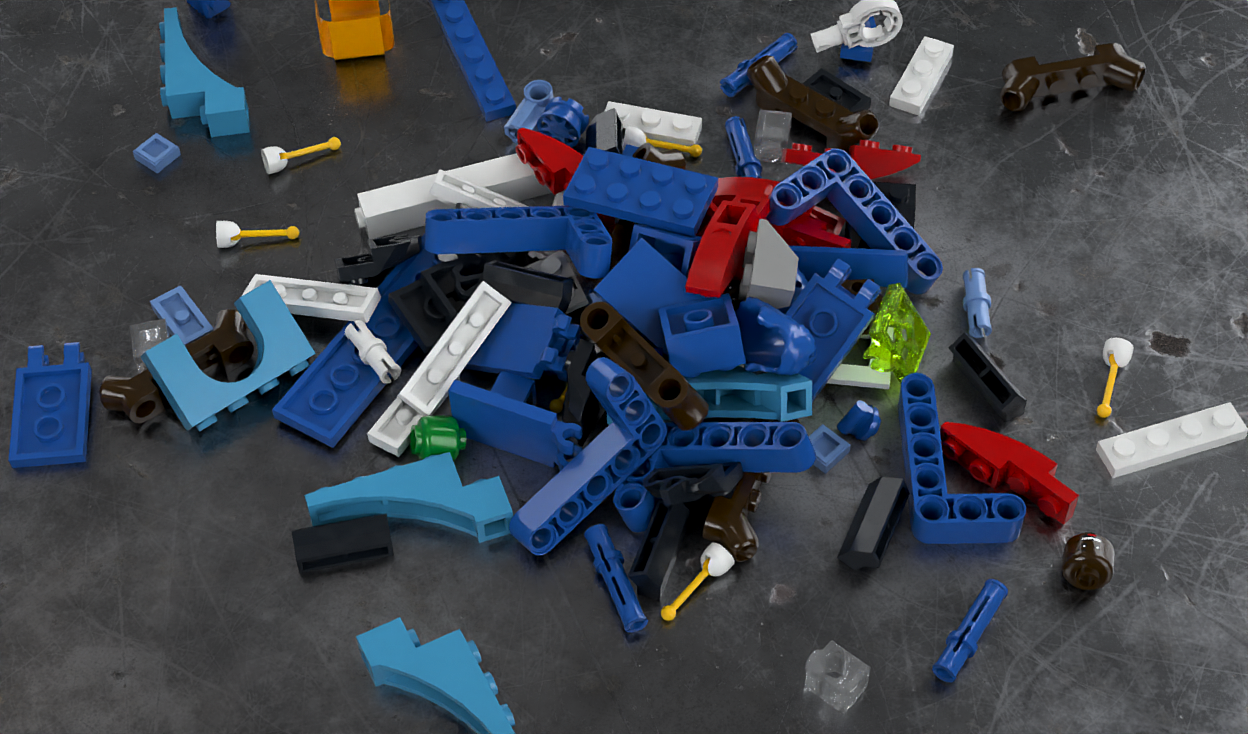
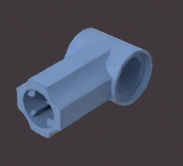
M534 80L525 86L524 99L504 126L505 135L513 143L518 144L517 130L522 127L538 131L537 121L540 115L544 113L549 101L554 98L552 86L545 80Z

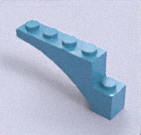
M177 7L164 8V22H159L161 39L165 41V43H160L162 62H165V65H160L161 80L165 84V87H160L163 107H169L172 119L200 116L202 125L208 124L211 137L250 133L249 108L244 87L237 88L227 83L202 64L191 51L183 37Z
M738 365L729 371L714 370L701 373L694 378H685L709 404L708 414L705 418H757L783 422L812 415V380L800 374L788 376L768 372L756 375L753 372L745 371V368ZM648 397V399L650 400V402L652 403V405L654 406V408L656 409V411L658 412V414L660 415V417L662 418V420H671V419ZM607 413V424L610 425L613 421Z
M450 452L430 455L420 461L403 466H393L383 472L356 477L349 482L332 487H323L315 492L304 495L313 526L387 513V517L417 519L442 524L477 537L478 542L481 543L510 534L509 523L513 517V511L500 477L479 479L470 485L462 486Z
M399 617L356 636L361 658L376 687L386 684L419 695L445 708L465 722L477 734H515L512 727L516 724L510 708L506 703L499 704L495 696L499 692L492 674L489 671L486 673L482 672L478 664L482 662L475 642L473 640L467 642L460 629L421 646L413 628L406 630Z

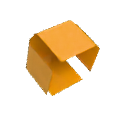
M315 0L322 51L326 56L334 57L335 60L385 55V51L393 48L394 36L391 10L385 15L380 16L378 0H328L331 21H325L320 17L317 0Z

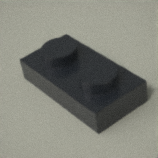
M822 68L802 83L852 112L868 110L871 106L870 97Z

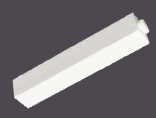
M517 153L445 171L517 202L552 193L546 185L543 186L538 182L534 170L528 163L523 164ZM437 174L358 193L359 208H355L354 213L358 227H365L369 239H375L425 226V218L428 211L455 209L456 204L448 205L442 203L436 196L429 194Z

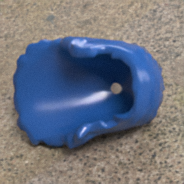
M748 297L746 301L739 303V308L735 314L740 328L746 364H744L745 371H763L791 376L793 374L798 375L800 371L809 366V361L814 357L816 349L815 339L809 332V329L758 298Z

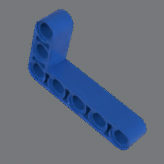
M830 149L778 183L768 197L770 199L771 211L766 219L774 225L783 226L788 224L827 197L871 249L902 250L896 245L902 247L904 251H907L908 285L906 289L910 293L916 295L926 293L942 274L943 265L939 257L844 150ZM778 201L783 202L787 206L781 205Z
M567 205L431 210L426 213L425 250L430 253L467 254L566 250L578 273L582 276L604 278L610 272L612 238L595 212Z
M598 358L591 363L586 372V382L613 422L520 508L509 523L510 534L534 555H543L552 550L662 445L667 436L666 424L634 376L609 358Z
M923 373L908 374L901 383L898 415L906 486L910 493L908 507L913 536L918 541L927 544L1013 542L1019 537L1026 514L1024 501L1020 497L1009 493H947L934 384Z
M701 422L689 431L680 430L674 423H665L667 427L665 441L616 488L613 502L628 529L637 533L644 532L648 527L658 499H662L655 498L644 487L642 482L654 468L741 462L743 472L797 473L809 469L814 464L816 452L804 426L797 422Z

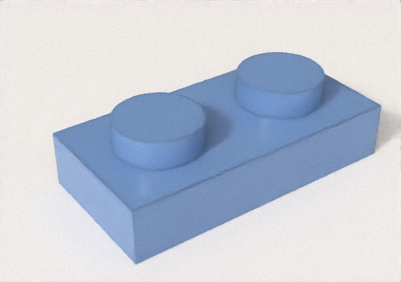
M181 285L150 301L152 310L172 336L178 334L185 346L213 331L212 325Z

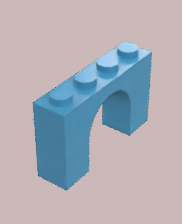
M271 280L241 296L234 302L257 344V361L247 378L227 383L208 377L198 368L178 334L173 335L141 355V359L186 431L194 426L197 427L199 432L218 421L215 414L227 407L229 412L232 413L249 402L246 395L256 389L262 395L280 384L277 380L278 376L288 371L292 377L310 366L307 359L316 353Z

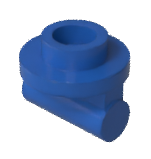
M861 400L857 401L837 424V429L842 434L854 435L856 439L861 441L867 440L870 436H874L880 427L881 419L877 407L867 405Z

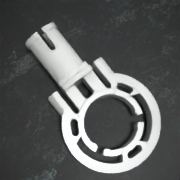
M861 0L851 8L849 13L839 16V21H837L836 25L810 33L817 53L843 43L845 46L848 45V48L858 45L875 47L887 43L899 33L903 24V18L894 0ZM879 10L882 11L884 16H887L884 20V27L881 25L874 28L865 27L864 23L870 17L879 15Z

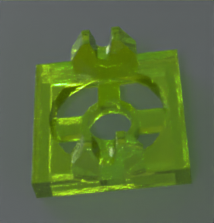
M900 283L888 285L869 332L874 343L866 349L863 357L865 359H874L870 365V368L881 372L893 371L900 384L908 374L917 373L931 333ZM888 327L894 328V342L887 333ZM903 329L906 330V334H907V339H906V341L904 340L903 335H902V330H903ZM904 348L908 350V356L905 360L901 355Z

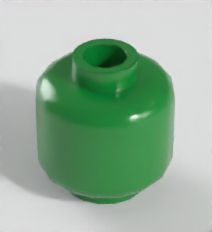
M423 416L419 419L417 425H412L410 446L412 454H417L418 458L423 460L430 455L450 452L454 462L459 455V451L466 448V431L464 428H459L458 422L453 416Z

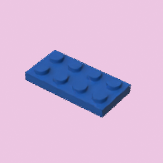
M588 147L563 194V202L567 206L695 237L718 189V177Z

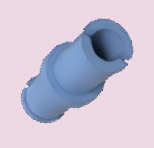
M971 268L972 278H970L968 270L963 273L966 295L963 298V308L968 313V331L970 336L983 338L982 328H984L986 336H989L992 332L989 309L992 304L991 297L986 291V275L984 270Z

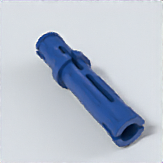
M784 33L753 58L739 63L734 72L721 79L720 84L722 85L720 87L723 93L728 97H734L744 87L753 85L746 75L750 65L766 55L773 56L777 63H779L787 55L797 50L798 46L796 44L798 43L795 37L790 33Z
M739 116L729 118L725 122V129L736 160L735 171L737 176L762 179V165L755 157L744 118L740 119Z
M605 524L591 526L585 531L584 537L587 539L594 555L593 565L597 573L602 574L610 596L622 620L624 630L627 633L642 630L648 624V619L643 613L623 567L625 561L621 551L615 549Z
M995 579L986 580L984 587L969 608L957 630L951 631L946 639L947 646L932 668L933 673L939 679L945 682H954L966 659L973 657L976 653L979 638L989 625L1003 599L1008 595V589L1000 581Z

